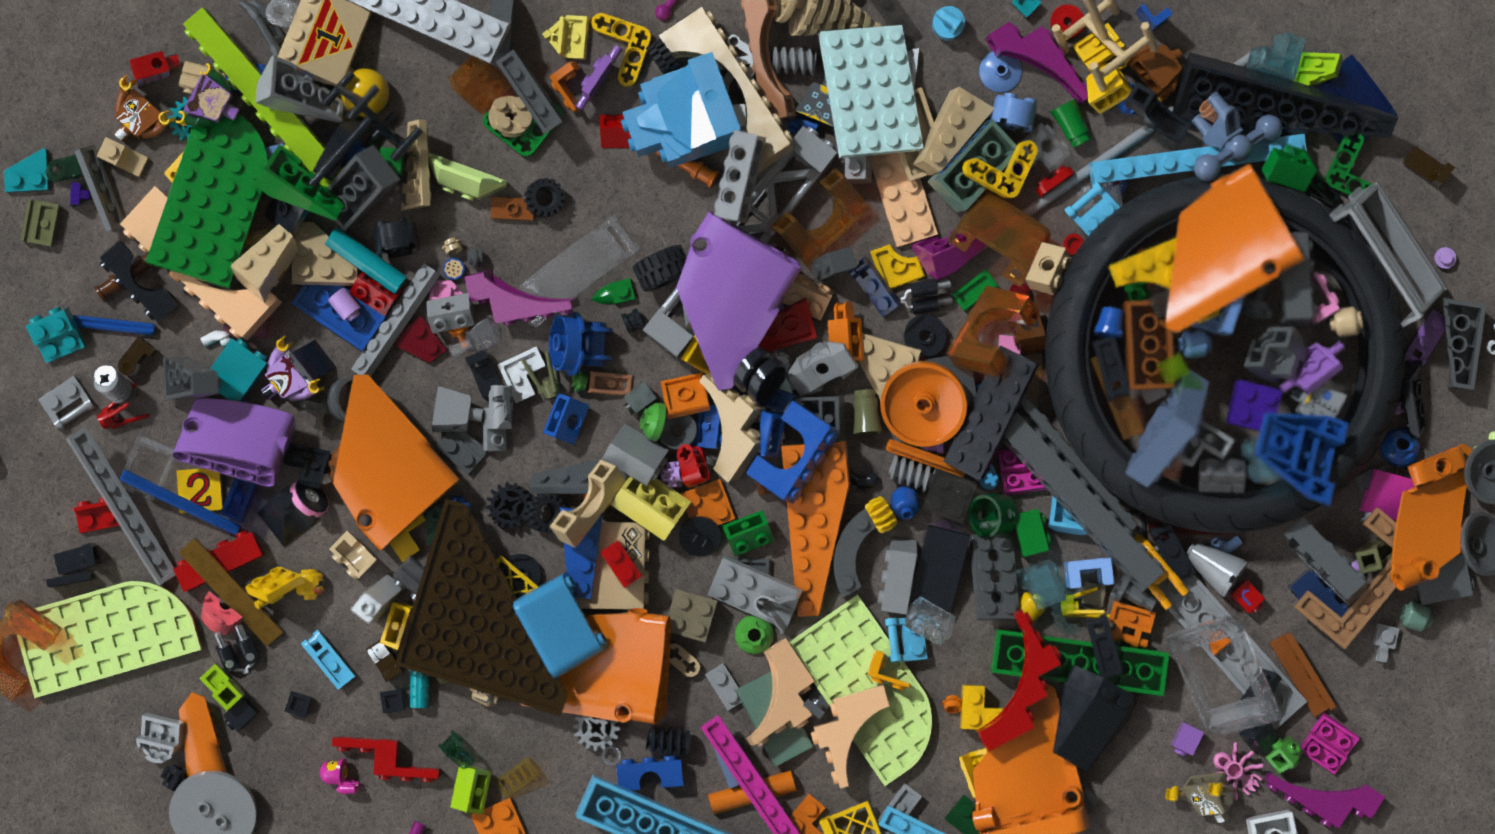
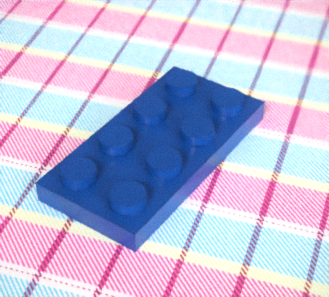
M303 285L292 301V304L363 352L387 316L382 315L350 294L361 307L359 310L360 315L351 322L349 319L344 321L328 302L332 295L344 288L343 286Z

